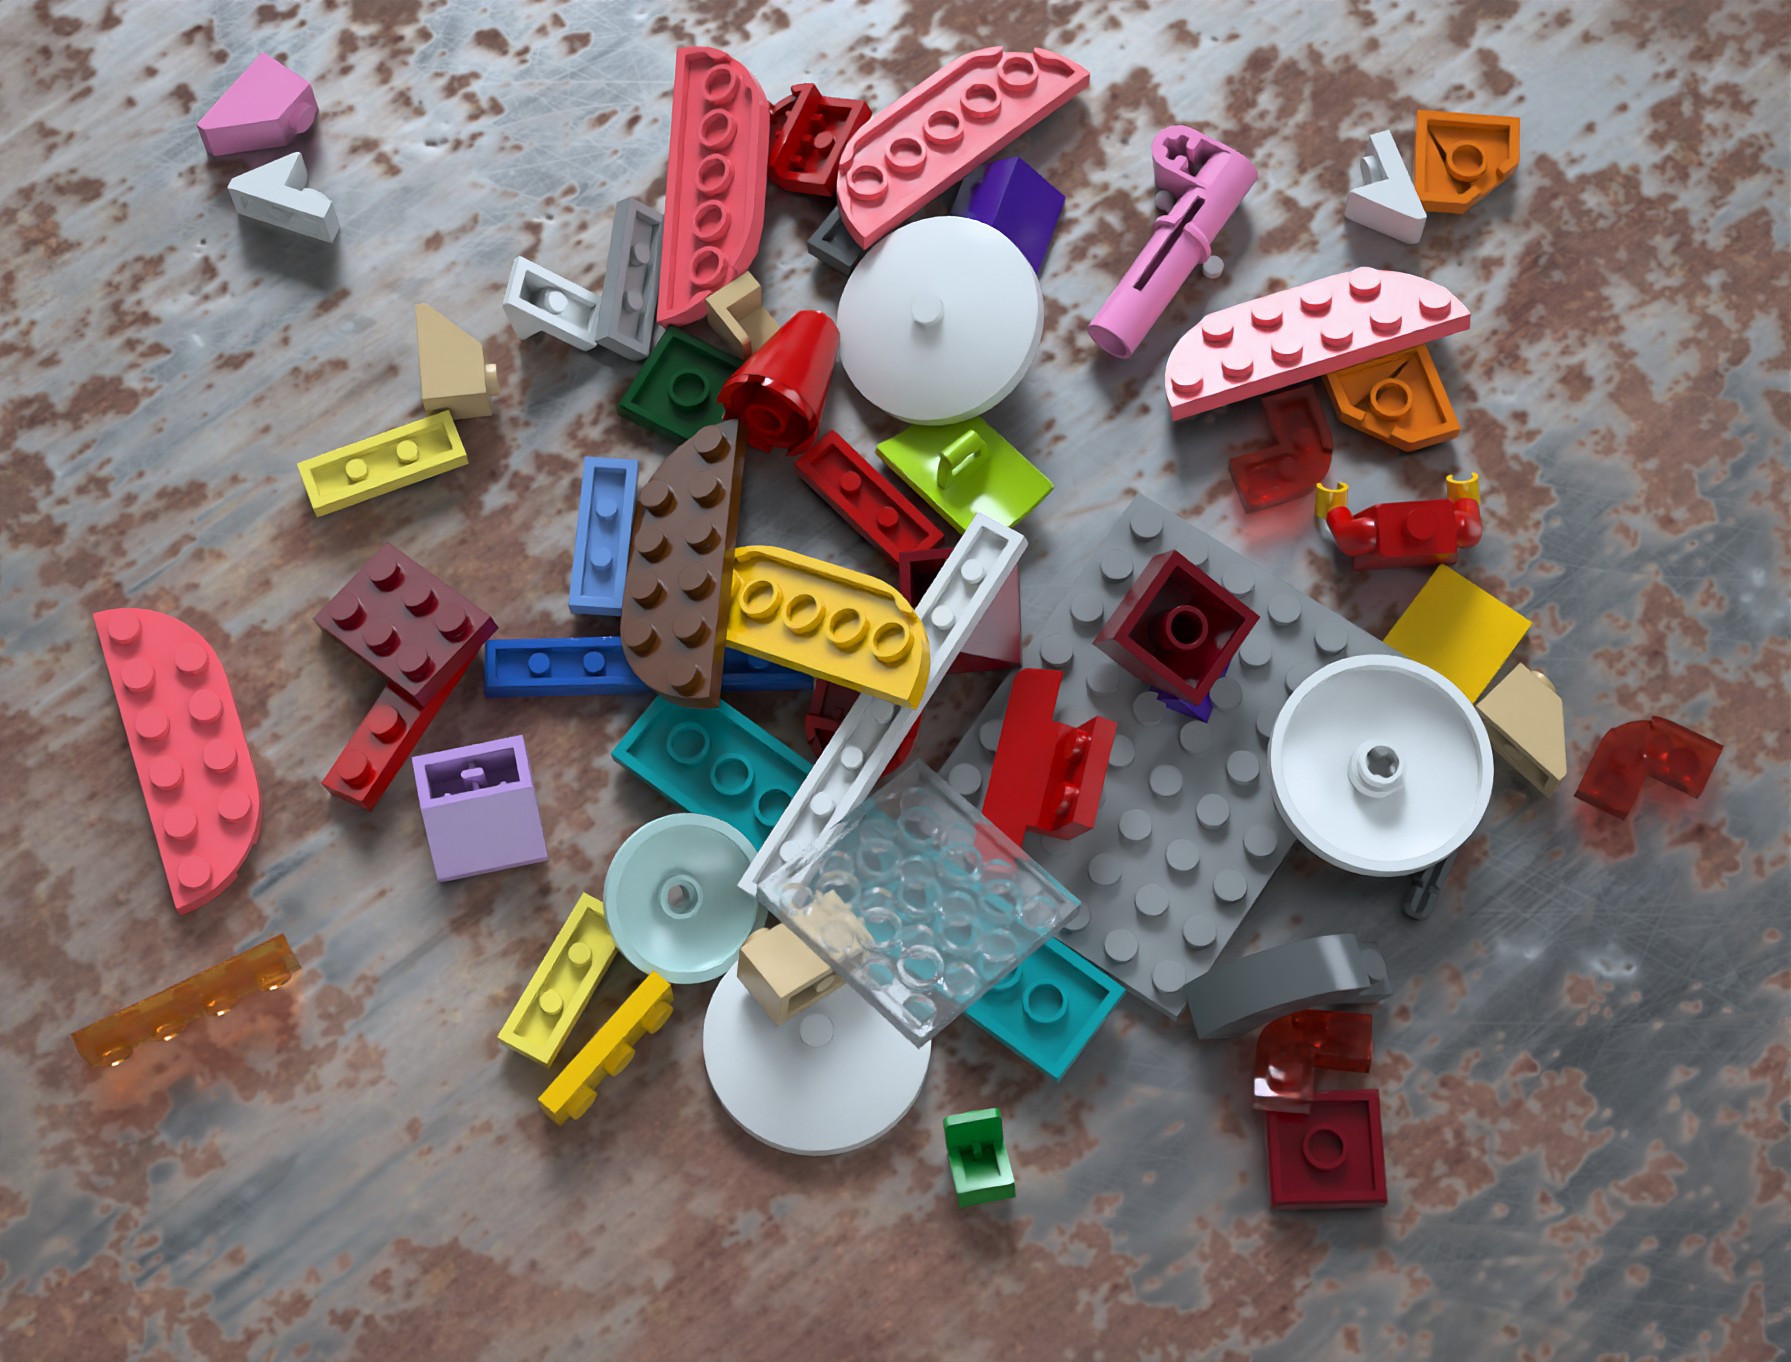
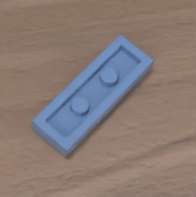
M585 457L568 603L570 613L621 616L632 525L636 510L640 471L638 460Z

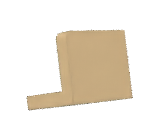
M749 271L705 299L709 325L733 355L745 362L780 329V326L762 306L761 285Z

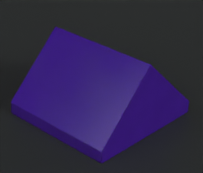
M1016 156L981 164L966 175L949 216L976 220L1001 232L1021 251L1032 266L1036 276H1038L1066 197L1024 160Z

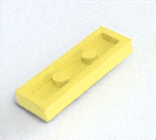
M449 410L302 461L297 463V466L318 518L469 464L451 413Z
M583 892L497 1036L500 1044L547 1069L552 1065L619 951L606 925L603 902Z

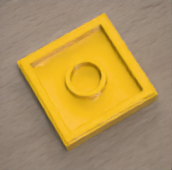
M1441 563L1382 642L1413 661L1440 673L1451 681L1474 706L1527 634L1532 622Z

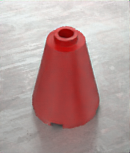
M801 310L796 312L723 384L717 396V405L722 402L725 409L722 420L727 421L739 418L748 429L747 444L766 453H770L773 446L788 449L785 456H797L807 452L816 440L840 342V332L833 320L827 314L818 310Z

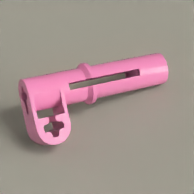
M1183 125L1162 129L1152 142L1155 182L1160 190L1170 191L1178 201L1168 215L1158 217L1154 222L1153 230L1155 234L1087 328L1089 336L1099 347L1118 358L1128 359L1133 355L1197 264L1207 262L1211 255L1210 245L1258 178L1257 169L1244 155Z

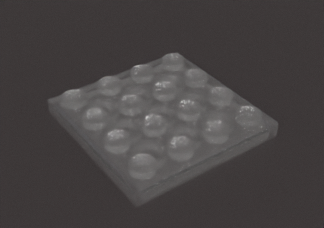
M920 758L757 885L755 897L918 1049L924 1046L1079 915L1082 904L1079 899Z

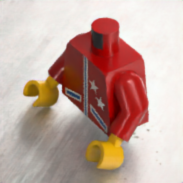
M1471 473V479L1467 481H1455L1452 475H1448L1446 477L1448 499L1380 503L1355 515H1352L1350 509L1347 508L1349 491L1347 484L1338 482L1337 490L1326 489L1322 487L1321 483L1316 485L1314 513L1316 516L1326 519V523L1340 551L1345 555L1352 556L1354 571L1437 566L1441 563L1445 565L1456 564L1458 548H1472L1479 543L1482 537L1479 510L1481 503L1477 473Z

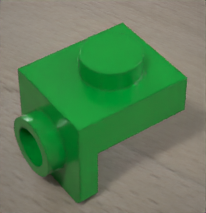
M991 1108L980 1111H967L959 1115L945 1117L943 1119L946 1154L958 1207L1015 1198V1182L1004 1141L1000 1110L998 1108Z

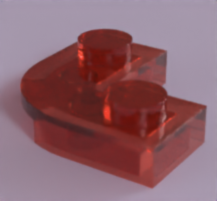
M1313 384L1262 398L1260 409L1275 446L1229 460L1228 470L1245 514L1303 498L1316 489V485L1322 483L1327 476L1332 461L1334 441Z
M1651 716L1650 720L1631 721L1616 728L1612 727L1604 735L1595 750L1575 791L1574 797L1623 821L1628 816L1647 775L1698 799L1724 746L1680 724L1658 716Z
M1305 1009L1269 1022L1262 1030L1256 1046L1252 1109L1311 1114L1314 1069L1369 1074L1372 1061V1014Z

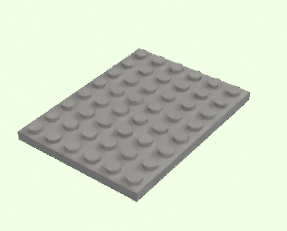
M1138 492L1022 654L1023 667L1012 668L902 822L900 828L1062 944L1104 970L1108 977L1120 984L1128 992L1176 1022L1188 1005L1183 985L1212 969L1298 841L1276 807L1267 775L1268 743L1276 718L1284 704L1305 679L1321 668L1341 659L1368 654L1391 655L1409 660L1412 659ZM1174 549L1260 616V619L1233 656L1225 677L1217 679L1209 691L1213 709L1207 723L1166 708V703L1156 700L1158 693L1149 691L1150 684L1134 677L1092 644L1152 557ZM1025 668L1064 671L1052 721L1064 723L1075 728L1096 716L1117 722L1094 827L1069 841L1026 831L1014 878L1008 880L981 872L972 859V849L1014 677Z

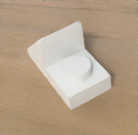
M1390 130L1370 135L1365 156L1360 160L1361 174L1366 186L1355 188L1349 192L1344 215L1356 223L1408 245L1419 243L1427 215Z
M299 152L292 153L232 178L228 185L235 209L239 214L329 243H333L340 228L333 202L319 191L309 188L304 189L308 180V172L302 154Z
M521 256L515 258L502 306L517 337L524 340L542 330L585 352L597 346L595 336L602 297Z

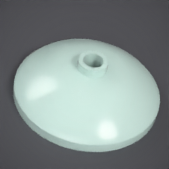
M679 813L667 815L639 828L617 851L608 869L604 883V917L610 936L621 954L638 970L647 975H650L654 970L670 983H701L727 973L738 961L739 950L743 942L752 933L764 928L768 915V906L744 893L737 886L758 854L756 849L733 826L717 818L702 814ZM678 885L682 889L683 896L677 905L672 906L668 901V892L673 886Z

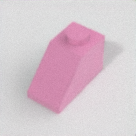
M262 52L196 125L206 151L213 156L287 146L298 133L305 132L311 126L319 109L311 83Z

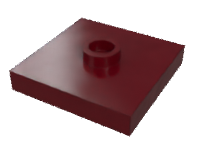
M1379 1089L1263 1092L1262 1108L1269 1210L1386 1207L1388 1198Z

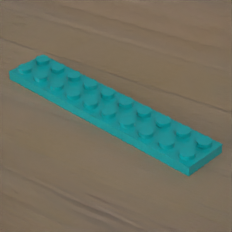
M658 695L610 753L613 761L683 812L714 817L736 828L750 841L757 853L814 767L810 762L722 699L719 701V708L693 709L672 704ZM865 802L858 809L802 897L805 901L813 900L817 902L833 892L874 941L873 949L1056 1084L1065 1076L1126 994V989Z

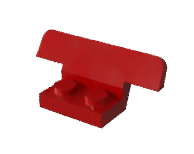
M1025 668L1014 677L972 849V859L981 872L1008 880L1014 878L1026 831L1069 841L1094 827L1117 722L1096 716L1075 728L1064 723L1052 721L1064 671Z

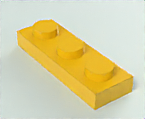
M654 970L538 1098L541 1109L546 1116L561 1127L570 1116L576 1120L588 1110L597 1096V1093L594 1091L597 1085L608 1073L613 1077L618 1075L635 1054V1049L632 1046L646 1031L651 1034L658 1031L672 1014L673 1007L670 1004L674 1001L671 984Z

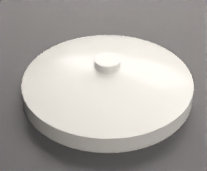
M946 216L923 219L910 223L887 235L862 258L852 272L844 288L837 313L836 326L840 332L838 350L846 373L855 387L883 412L901 421L917 425L942 426L955 424L976 417L1002 401L1022 380L1035 358L1041 341L1044 323V303L1041 287L1032 266L1021 251L1001 232L979 221L963 217Z
M1379 654L1353 656L1331 663L1313 673L1295 689L1281 709L1271 731L1267 751V775L1270 790L1276 807L1288 828L1300 842L1323 860L1346 871L1367 876L1394 877L1408 875L1427 869L1447 858L1471 835L1479 824L1487 808L1493 786L1494 765L1490 740L1486 728L1472 703L1451 681L1440 673L1423 664L1398 656Z
M872 949L869 970L784 1023L776 1026L736 977L738 961L728 970L717 986L708 1006L703 1030V1052L709 1080L716 1097L724 1110L744 1131L757 1140L785 1152L808 1156H826L855 1150L875 1141L892 1129L907 1114L923 1087L931 1055V1025L924 998L911 976L875 949Z

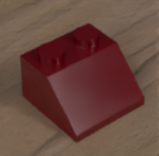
M1174 549L1152 557L1092 644L1134 677L1193 706H1199L1260 619V616Z

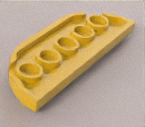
M764 545L735 548L726 647L915 711L917 710L924 695L930 673V645L921 619L901 593L891 585L875 577L786 549Z

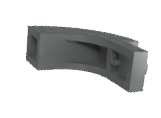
M1354 933L1316 937L1266 949L1217 967L1183 985L1199 1039L1238 1038L1267 1022L1297 1011L1330 1004L1377 1003L1393 995L1386 974V965L1380 955L1377 942H1357Z

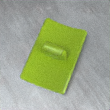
M979 415L966 421L942 426L913 424L900 434L879 443L875 449V454L962 536L978 511L1009 528L1014 527L1041 504L1054 489V484Z

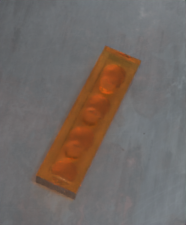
M284 933L71 1033V1036L79 1054L92 1068L99 1065L101 1067L114 1066L127 1060L133 1054L132 1049L153 1039L155 1042H162L174 1038L186 1029V1023L205 1014L209 1017L224 1014L238 1005L239 998L258 989L262 992L276 989L291 979V973L302 968L293 948Z

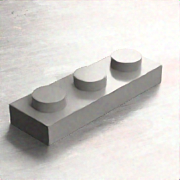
M628 197L616 204L595 342L636 362L647 358L649 355L660 281L664 215L638 200Z

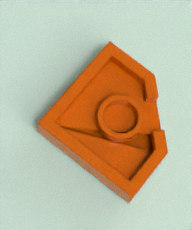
M1417 110L1414 120L1412 183L1424 211L1464 214L1516 173L1520 159V117Z
M1425 343L1321 375L1337 417L1344 424L1406 452L1458 438L1461 427Z

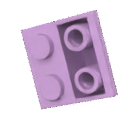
M523 735L412 757L421 813L439 883L549 860L530 757Z

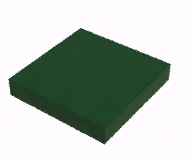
M669 324L616 406L617 414L681 446L688 439L695 436L703 427L724 422L722 416L725 409L722 402L717 405V396L726 380L745 361Z

